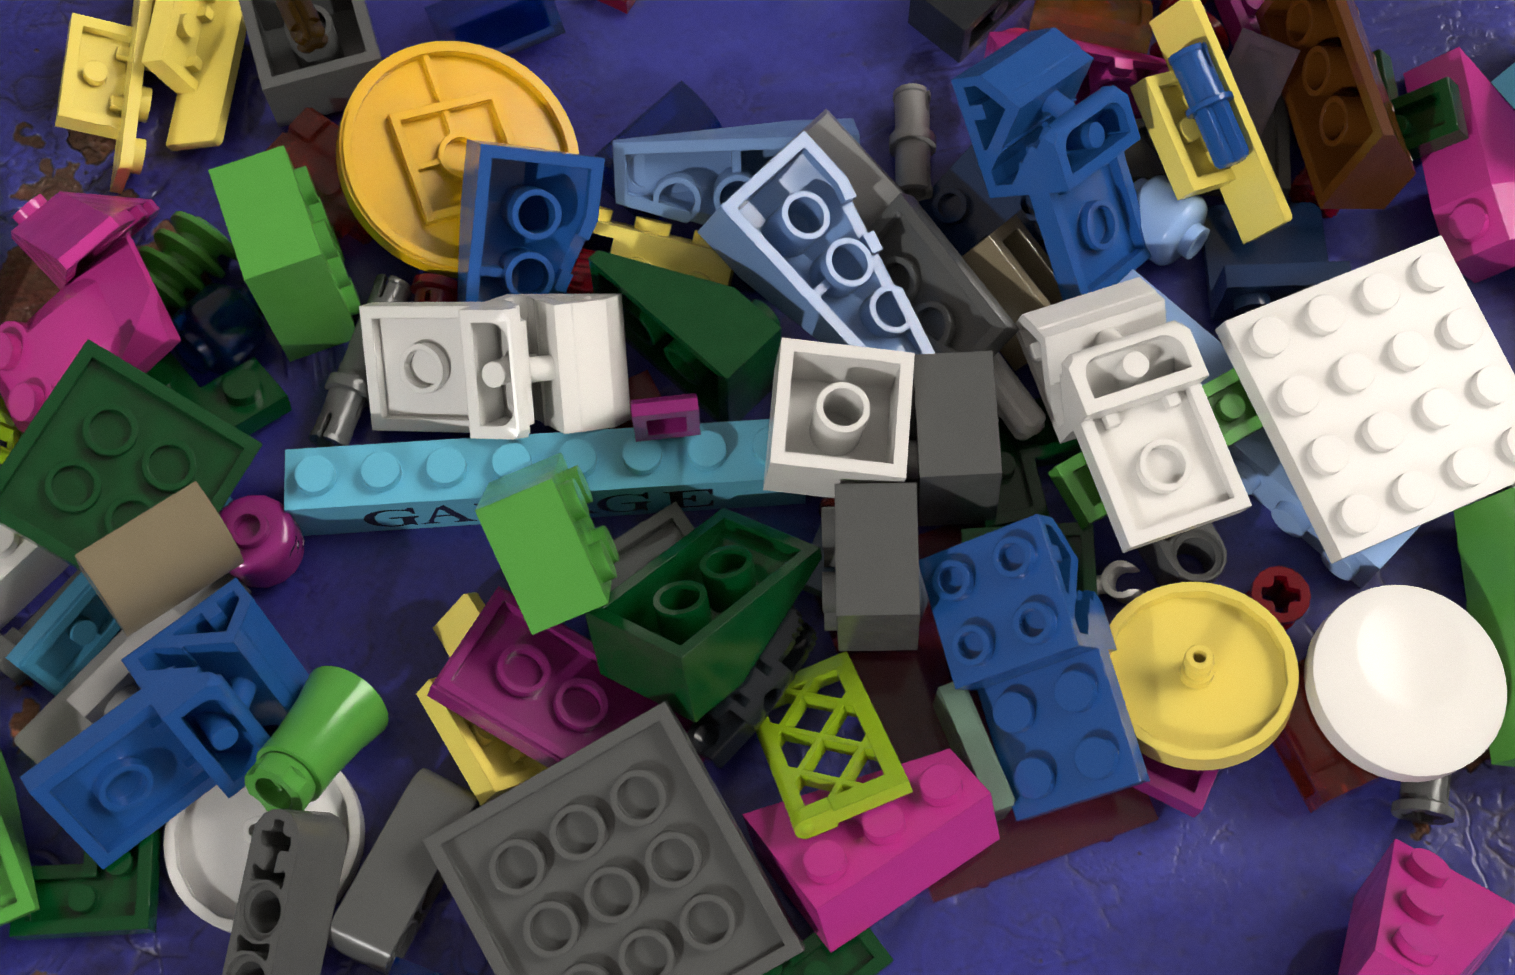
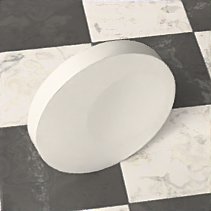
M1386 585L1362 591L1342 603L1321 623L1312 637L1307 650L1304 667L1305 690L1311 712L1319 728L1344 757L1374 775L1401 782H1425L1440 779L1456 772L1481 756L1491 745L1502 725L1507 704V685L1503 664L1492 640L1467 611L1448 598L1433 591L1408 585Z
M341 771L316 801L310 802L304 809V811L330 812L339 817L345 826L347 850L335 905L346 893L355 878L365 844V823L362 807L354 788ZM216 785L169 820L164 831V859L175 891L193 913L211 925L229 933L232 931L252 834L258 820L264 813L268 812L260 801L248 793L246 786L228 799L218 785Z

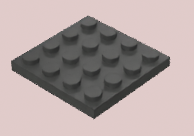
M668 700L422 840L495 975H762L805 950V944Z

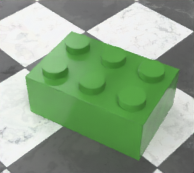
M282 145L208 170L243 278L288 360L291 362L349 342L356 327L353 315L360 313L359 306H361L352 279L348 276L343 262L345 258L337 235L329 222L321 198L317 195L307 166L294 169L285 146Z

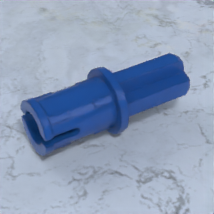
M1206 42L1195 43L1171 55L1168 58L1169 64L1173 68L1189 106L1185 114L1187 119L1196 120L1214 166L1218 169H1224L1245 160L1249 155V148L1229 103L1234 99L1232 91L1225 92L1208 52Z

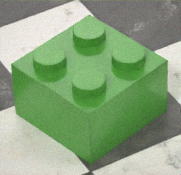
M562 453L489 482L475 509L476 515L532 635L608 604L612 580L617 578L614 563L619 562V555L613 539L605 525L597 528L594 527L587 504L593 502L588 483L578 465L568 469Z

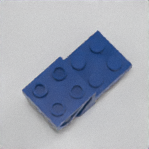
M1056 27L1027 31L951 79L989 197L1029 195L1053 268L1055 280L1057 281L1062 299L1065 301L1118 284L1132 269L1136 270L1152 256L1145 244L1141 228L1140 204L1124 154L1126 149L1141 139L1128 94L1114 85L1103 86L1076 105L1074 103L1077 100L1075 96L1094 58Z
M1035 514L919 560L920 572L955 689L978 691L998 761L1015 798L1012 808L1016 821L1029 820L1150 781L1109 654L1116 651L1117 648L1103 604L1094 591H1076L1078 558L1053 518Z
M236 577L121 659L141 688L139 691L20 776L29 794L103 870L216 785H218L228 799L245 787V774L255 764L258 751L270 738L262 726L281 724L309 677L305 668Z

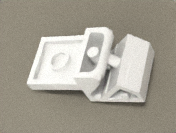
M1137 277L1024 313L1015 323L1020 329L1016 335L1058 440L1061 444L1077 438L1123 553L1238 514L1252 506L1201 382L1209 376V373L1192 332L1188 327L1173 320L1166 323L1165 299L1142 278Z
M622 293L506 294L485 302H372L359 306L372 430L470 433L471 439L514 440L529 437V433H531L530 425L535 424L534 420H538L544 423V426L548 425L563 434L614 428L631 420Z

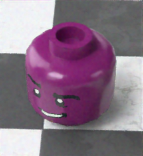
M247 495L233 500L219 512L244 560L243 564L229 572L233 578L236 577L239 582L249 587L269 588L283 583L296 572L303 559L305 540L301 528L293 516L284 511V505L281 502L265 495Z

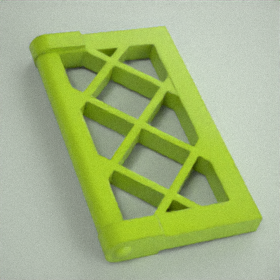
M847 651L799 670L792 683L773 707L775 709L787 703L792 704L779 724L772 723L767 716L756 731L790 817L791 825L798 838L808 839L838 827L839 822L913 792L908 777ZM840 681L845 691L842 698L817 694L819 689ZM807 708L832 712L820 733L795 728ZM848 716L857 717L865 734L861 742L836 736ZM786 741L810 746L798 768L790 767L787 764L781 749ZM826 750L852 756L840 777L813 772ZM868 759L878 762L883 773L882 776L865 783L855 781ZM804 786L829 791L830 794L828 797L805 806L800 792Z

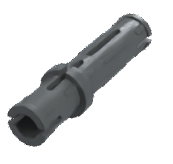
M378 274L375 277L374 285L366 304L372 302H408L412 295L411 286L403 279L390 275L389 282L386 285L385 283L388 278L386 274ZM360 318L337 372L330 373L324 386L329 391L313 430H311L308 436L309 441L317 447H334L335 444L337 446H349L363 409L370 407Z

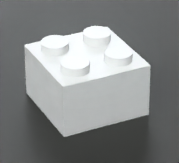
M782 337L774 368L763 490L835 498L834 484L904 483L907 474L915 353Z

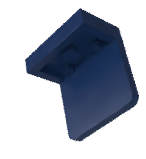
M973 145L962 154L933 186L932 198L919 201L922 208L961 256L1015 214L1041 246L1044 243L1029 195L989 197Z
M1312 202L1288 203L1292 213V220L1246 244L1242 243L1227 205L1207 206L1208 211L1204 226L1209 228L1210 232L1202 246L1211 320L1234 318L1351 271L1350 261L1328 260L1322 214L1316 204Z

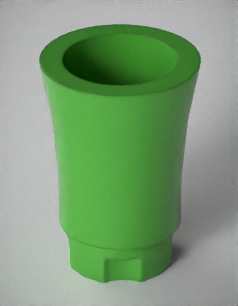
M321 666L314 669L281 724L258 751L255 764L245 774V786L248 793L260 801L267 811L272 809L304 810L310 802L316 801L338 773L359 751L386 729L389 719L388 711L380 695L364 679L346 669L335 666Z

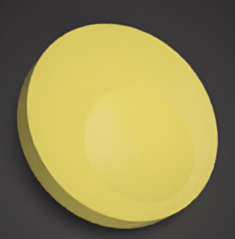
M1173 583L1157 587L1136 597L1110 623L1109 626L1117 650L1109 654L1140 751L1144 755L1160 763L1181 769L1197 771L1223 769L1243 763L1260 754L1272 744L1284 729L1297 695L1299 682L1297 657L1291 640L1282 625L1265 607L1254 599L1234 589L1212 583Z

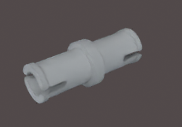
M908 83L897 87L893 92L895 131L889 136V152L895 157V183L905 194L914 196L919 203L921 200L932 198L933 195L931 156L936 152V135L930 130V90L927 91L926 86L921 84Z

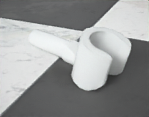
M1124 560L1110 563L1104 569L1102 575L1097 576L1098 595L1108 594L1118 602L1123 604L1130 603L1136 597L1144 594V592L1140 589H1128L1123 592H1117L1116 581L1122 574L1137 573L1140 570L1135 565Z

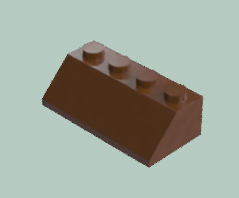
M1264 0L1255 15L1319 208L1385 209L1416 175L1354 0Z

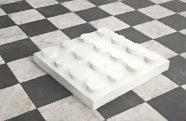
M1442 235L1226 320L1215 329L1331 564L1515 484V374Z

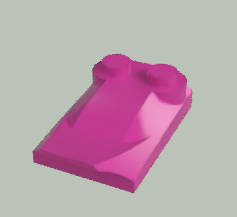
M129 233L125 237L118 238L26 323L6 321L0 325V393L12 421L21 432H25L87 339L144 373L150 371L181 341Z

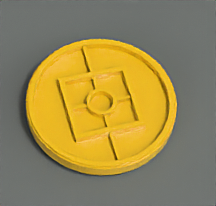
M434 41L407 47L390 55L372 68L359 82L347 103L339 125L336 142V163L342 191L349 207L366 232L380 246L393 256L415 268L432 274L458 278L460 209L467 139L579 154L573 127L559 100L549 87L526 66L499 51L482 45L460 41Z

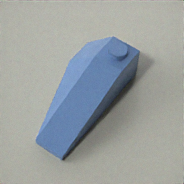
M837 119L860 144V134L854 119ZM791 120L613 140L616 204L683 223L691 221L704 225L720 205L753 177L813 120Z
M805 131L800 133L720 205L697 232L740 279L819 342L912 352L915 354L935 353L903 288L894 285L879 255L883 248L874 230L871 232L867 231L853 203L857 196L847 176Z

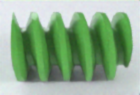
M175 211L170 219L175 232L163 228L158 229L154 233L153 238L159 251L148 246H141L138 251L166 309L168 310L170 307L189 314L192 308L190 305L186 306L188 300L184 292L189 289L199 294V291H201L200 295L205 297L209 290L201 275L207 272L223 279L226 273L217 258L222 254L237 262L238 259L233 244L218 229L201 217H195L183 211Z

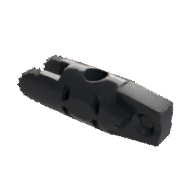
M793 605L744 682L698 721L693 722L687 732L698 755L718 768H722L758 730L794 680L796 673L809 657L808 654L813 651V647L817 644V632L807 622H804L803 616Z

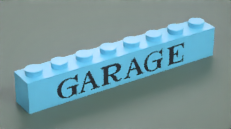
M770 419L700 423L701 435L636 442L633 427L563 434L561 432L529 434V437L514 440L460 438L285 450L284 511L293 516L301 528L303 536L479 525L481 523L475 509L489 482L558 453H562L568 469L576 465L580 467L593 498V502L587 504L590 517L658 513L675 501L682 511L722 509L723 507L727 509L805 504L806 495L763 490Z

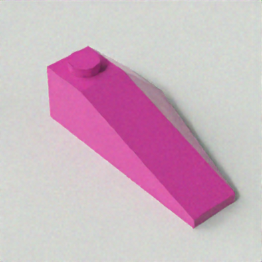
M59 191L47 201L42 194H38L13 215L12 218L19 225L11 231V236L18 246L61 290L118 238L125 237L128 233L132 238L157 217L160 208L152 199Z

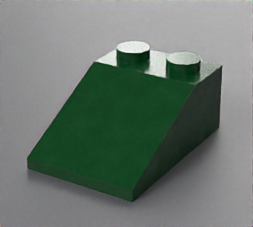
M597 250L588 258L593 293H622L625 341L685 394L697 393L698 406L717 422L740 421L772 391L774 368L780 347L782 328L776 314L765 303L757 299L751 302L736 288L600 250Z
M723 507L610 592L608 604L585 613L600 674L658 704L668 700L674 712L693 722L698 721L744 682L821 561V548Z

